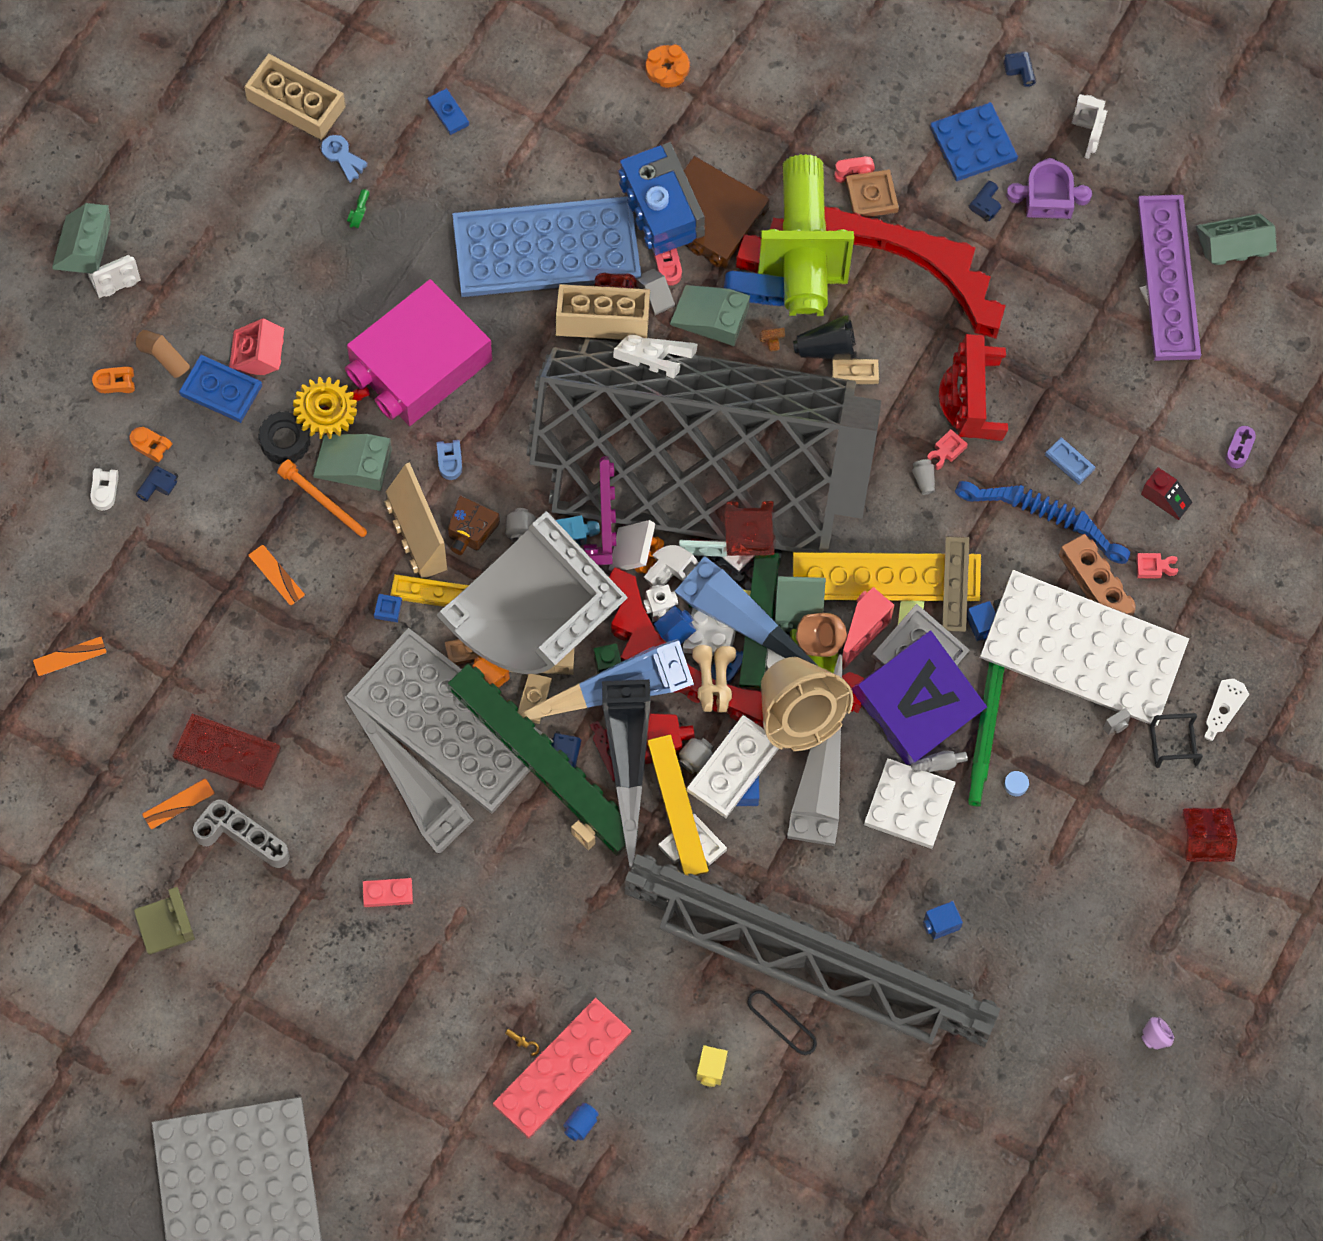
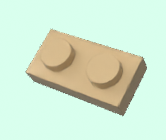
M878 359L832 360V377L856 381V384H878Z

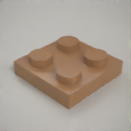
M890 169L846 176V185L853 213H858L863 217L898 213L899 207Z

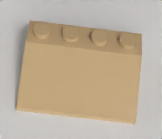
M409 462L404 465L387 489V500L384 503L388 513H393L395 517L393 525L397 534L401 533L404 540H401L405 553L410 552L412 560L409 561L414 574L418 572L420 578L425 579L447 570L445 544Z

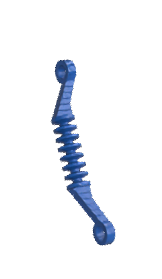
M960 481L955 489L957 496L967 501L1002 500L1011 504L1012 507H1016L1021 502L1022 511L1031 506L1030 514H1033L1038 509L1039 518L1047 513V521L1049 522L1055 516L1056 525H1059L1062 520L1065 521V529L1072 523L1073 532L1086 534L1111 561L1125 564L1129 559L1130 551L1122 545L1110 544L1085 511L1082 510L1078 515H1075V507L1067 512L1066 503L1061 508H1058V500H1055L1050 505V497L1047 496L1044 501H1041V493H1038L1033 498L1032 489L1026 494H1023L1024 486L1022 485L980 490L974 484L966 481Z

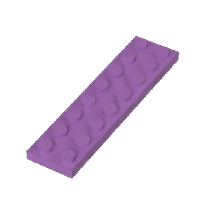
M1183 195L1139 196L1137 201L1154 361L1200 359L1201 350Z

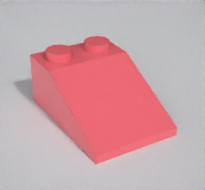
M874 587L869 592L864 591L856 600L857 606L842 655L843 670L891 623L894 604Z

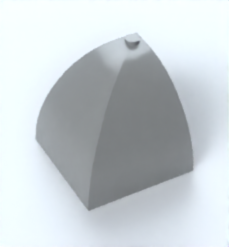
M547 511L528 527L529 529L489 568L437 614L438 618L472 651L503 669L521 674H538L550 670L628 598Z

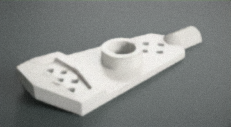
M1235 679L1221 681L1206 721L1208 730L1204 736L1205 739L1213 741L1217 732H1223L1245 702L1249 693L1243 683ZM1225 707L1228 713L1221 714L1219 708Z

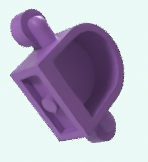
M1052 158L1045 159L1032 168L1027 186L1013 183L1007 190V198L1010 202L1019 203L1026 197L1027 217L1071 219L1074 201L1078 205H1086L1090 202L1092 191L1089 187L1084 185L1074 187L1071 170L1065 164Z

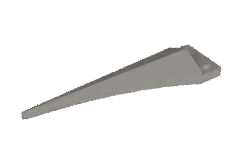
M841 654L838 657L834 674L842 677ZM841 728L829 739L810 749L791 811L788 839L835 846L839 822Z
M345 696V700L394 780L422 836L436 853H441L474 820L454 795L375 720L347 700Z

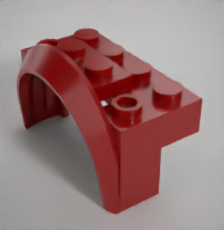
M966 334L963 342L959 343L958 351L953 355V364L945 372L940 382L939 402L944 416L958 430L959 437L1003 441L1008 432V423L985 422V366H1000L1002 358L1006 357V348L985 346L984 335ZM958 376L962 377V384H960L959 393L957 387Z

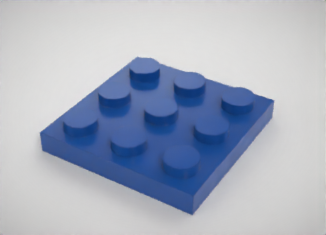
M991 102L930 123V129L956 182L1017 161L1018 155Z

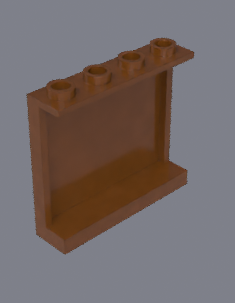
M694 156L684 169V173L704 214L705 236L696 238L685 246L690 248L691 252L695 255H702L709 259L714 266H721L727 269L728 260L742 242L744 234H748L760 215L765 216L768 212L770 199Z

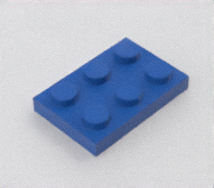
M200 355L179 393L180 396L241 423L263 385L261 381Z

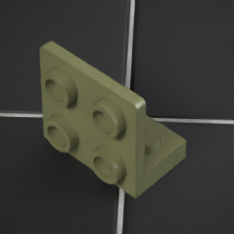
M178 887L168 890L169 898L134 910L149 955L195 940Z

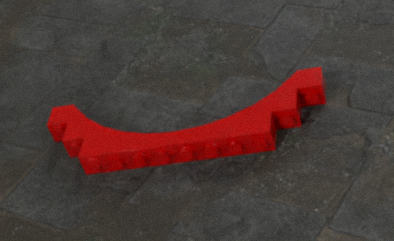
M824 206L826 231H837L840 229L854 231L853 245L885 250L904 257L927 270L945 285L956 298L975 333L997 339L1006 305L995 300H984L991 276L980 271H970L976 247L965 242H954L946 237L928 235L924 231L906 229L902 225L884 223L880 219H869L858 213H847L836 207L829 208ZM773 217L770 229L783 231L784 218L778 219ZM744 234L737 256L736 268L758 274L761 237Z
M614 567L609 578L628 597L619 606L620 608L611 623V633H614L616 638L623 641L629 640L620 657L621 662L653 646L656 647L664 644L665 641L654 629L643 607L636 576ZM687 663L694 685L674 691L673 693L680 692L687 695V698L691 701L699 703L701 701L698 699V688L702 686L701 672ZM852 672L842 675V678L850 688L864 679ZM712 679V684L716 685V680ZM727 684V687L732 691V699L729 701L728 709L725 713L729 714L736 721H739L744 715L764 729L761 691L741 689ZM852 692L853 705L851 712L859 713L862 704ZM713 695L712 710L718 712L717 696Z

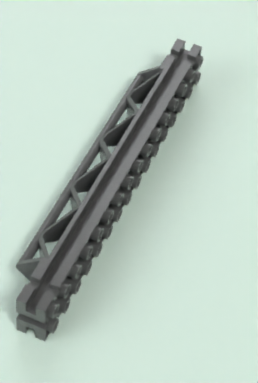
M637 854L633 867L625 879L626 895L640 901L649 902L651 906L665 911L659 929L932 1045L940 1028L956 1036L961 1035L967 1038L966 1040L985 1047L1001 1008L996 1007V1003L991 1000L983 999L982 1002L973 999L974 995L967 990L960 989L958 991L951 988V985L946 981L940 979L937 981L928 978L926 973L920 970L911 971L905 968V965L899 961L891 960L890 962L883 959L882 955L875 951L869 950L867 952L859 949V945L854 942L838 940L834 934L827 931L819 932L807 922L801 921L798 923L793 921L789 915L783 912H772L766 905L759 902L753 904L746 901V898L741 894L727 893L723 891L724 889L714 883L706 884L693 874L685 875L680 873L679 869L672 865L659 866L656 864V859L649 855L640 856ZM674 913L686 929L669 923ZM690 917L719 930L704 935L698 933ZM740 940L752 958L716 942ZM755 945L785 958L770 963L762 959ZM805 968L817 985L784 972L782 969ZM821 973L851 986L834 991L828 988ZM870 995L883 1013L852 1001L847 997ZM888 1001L917 1014L903 1019L895 1017ZM935 1024L931 1034L913 1027L915 1025Z

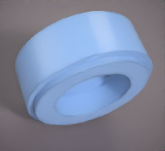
M660 186L650 188L646 194L647 205L653 210L664 209L669 203L667 190Z
M1020 771L1009 773L1004 782L1005 790L1012 796L1023 795L1029 786L1027 776Z

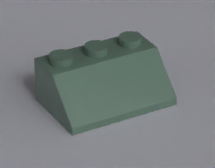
M85 203L66 216L52 266L53 270L91 274L99 270L111 225L108 205Z
M1262 214L1196 225L1205 258L1215 265L1225 264L1226 261L1233 259L1237 261L1246 260L1249 256L1254 255L1259 257L1268 256L1270 252L1277 251L1275 225Z

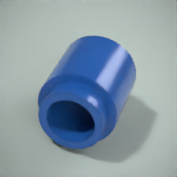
M582 1103L581 1106L576 1107L564 1123V1133L573 1141H577V1139L584 1140L597 1122L596 1118L599 1113L589 1104Z

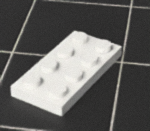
M743 715L688 786L687 792L724 818H727L779 748L775 747L768 740L763 728Z

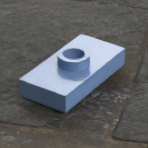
M1062 437L1045 453L1047 458L1078 485L1095 470V466Z

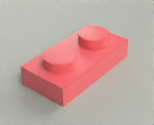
M412 879L363 881L364 907L413 904Z

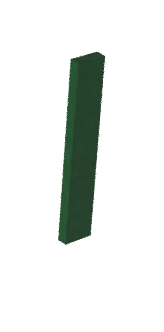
M756 552L750 597L772 619L780 556L779 553ZM746 636L739 685L746 688H761V681L766 673L769 649Z

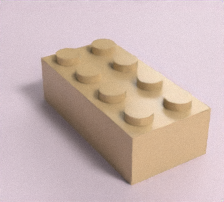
M270 54L267 55L245 85L247 101L320 140L324 138L345 108L344 93Z
M559 284L556 336L624 339L629 335H638L642 338H647L650 289Z

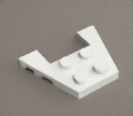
M629 335L616 346L613 358L636 366L643 363L650 366V371L657 373L661 369L666 371V376L675 378L679 373L680 363L663 359L668 353L692 358L697 351V344Z

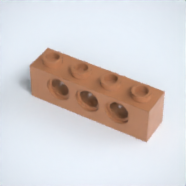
M1086 534L1061 547L1060 558L1089 600L1130 616L1134 615L1136 610L1134 600L1131 596L1125 594L1120 579L1113 576L1109 563L1105 558H1101L1097 552L1098 548L1092 539L1089 540ZM1087 559V560H1089L1092 564H1091V565H1085V564L1082 563L1081 560ZM1100 578L1104 581V583L1098 584L1094 581V579ZM1113 597L1117 602L1111 603L1106 598Z

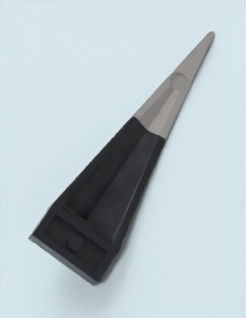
M650 679L602 681L603 711L629 867L631 869L635 857L651 711Z

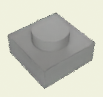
M1124 708L1106 719L1103 726L1104 730L1108 735L1114 731L1116 733L1123 731L1128 727L1131 714Z

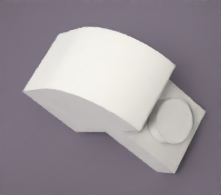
M665 546L653 554L657 562L648 570L644 578L651 587L655 585L664 586L673 575L684 581L699 562L693 554L680 546Z

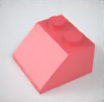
M263 318L234 330L229 367L243 374L266 375L279 370L284 341V328Z

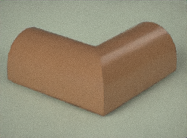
M142 330L136 337L138 350L154 356L174 378L180 377L190 368V365L163 335Z

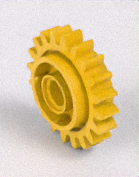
M318 377V382L315 384L310 379L309 387L302 384L301 392H296V400L293 401V407H295L293 415L298 416L296 419L297 424L303 423V431L308 428L311 429L310 436L318 432L319 439H322L323 434L327 433L328 438L331 439L333 432L341 436V428L348 431L349 424L354 423L353 416H356L357 409H355L357 401L352 400L353 392L346 393L347 385L339 387L340 380L332 384L331 378L328 377L324 383L322 378ZM325 405L328 406L330 409L322 410L320 406Z

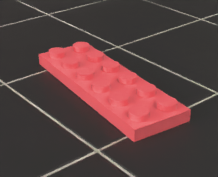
M595 998L494 1101L493 1106L530 1139L631 1034V1030Z

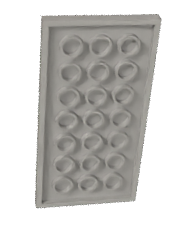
M408 628L349 692L346 698L488 812L493 814L530 770L447 689L448 682L462 669ZM534 728L540 735L542 734L539 729Z

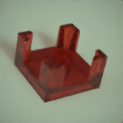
M763 501L761 508H738L739 502H727L725 508L727 556L774 555L776 547V535H774L773 528L774 501Z

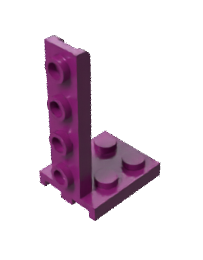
M609 456L601 457L599 460L602 547H597V544H585L582 548L597 565L613 564L612 546H616V532H611V523H616L615 509H611L610 500H615V486H610V477H614V462L609 463Z

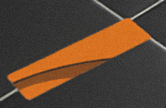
M261 545L249 554L252 561L289 605H293L305 596L304 592L264 545Z
M98 637L34 659L33 662L38 676H42L105 654L106 649L102 637Z
M203 779L143 813V817L150 829H154L214 795V791L208 781Z

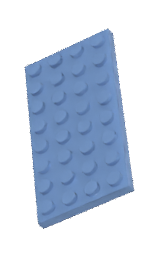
M629 197L453 213L461 297L559 288V284L581 286L633 281L636 278H640L641 270L634 217L627 202Z

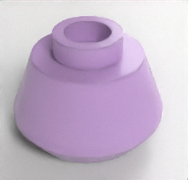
M1159 1017L1150 1018L1143 1029L1144 1035L1142 1039L1149 1048L1153 1047L1154 1049L1170 1047L1173 1044L1174 1035L1169 1026Z

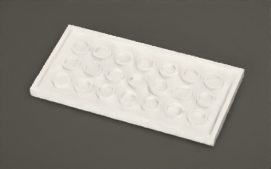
M1012 570L979 658L1119 712L1126 708L1132 718L1151 724L1154 716L1162 715L1189 638Z

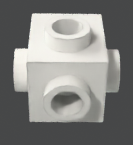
M669 585L652 586L646 591V599L643 600L644 609L647 614L650 613L652 622L658 621L672 607L678 605L675 591H670Z

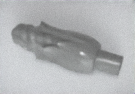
M941 751L922 757V759L912 763L911 768L914 771L929 772L949 770L954 768L957 763L967 761L968 758L966 752L954 754L953 751Z

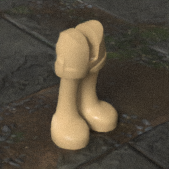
M707 645L696 646L692 649V657L699 664L701 670L702 686L698 688V699L701 701L702 709L704 712H711L713 695H716L717 711L727 712L729 701L732 699V691L727 687L726 670L728 664L736 657V649L731 646H722L715 650L716 685L712 684L711 677L712 648Z

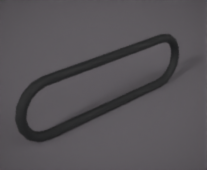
M762 990L754 991L749 995L747 1003L750 1010L789 1046L801 1055H809L814 1052L817 1046L815 1036L774 998ZM756 994L765 995L812 1038L813 1047L809 1051L799 1050L753 1008L751 1004L752 997Z

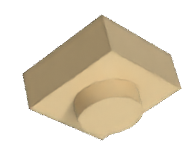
M578 820L571 827L572 835L589 850L595 845V832L588 824L583 825Z

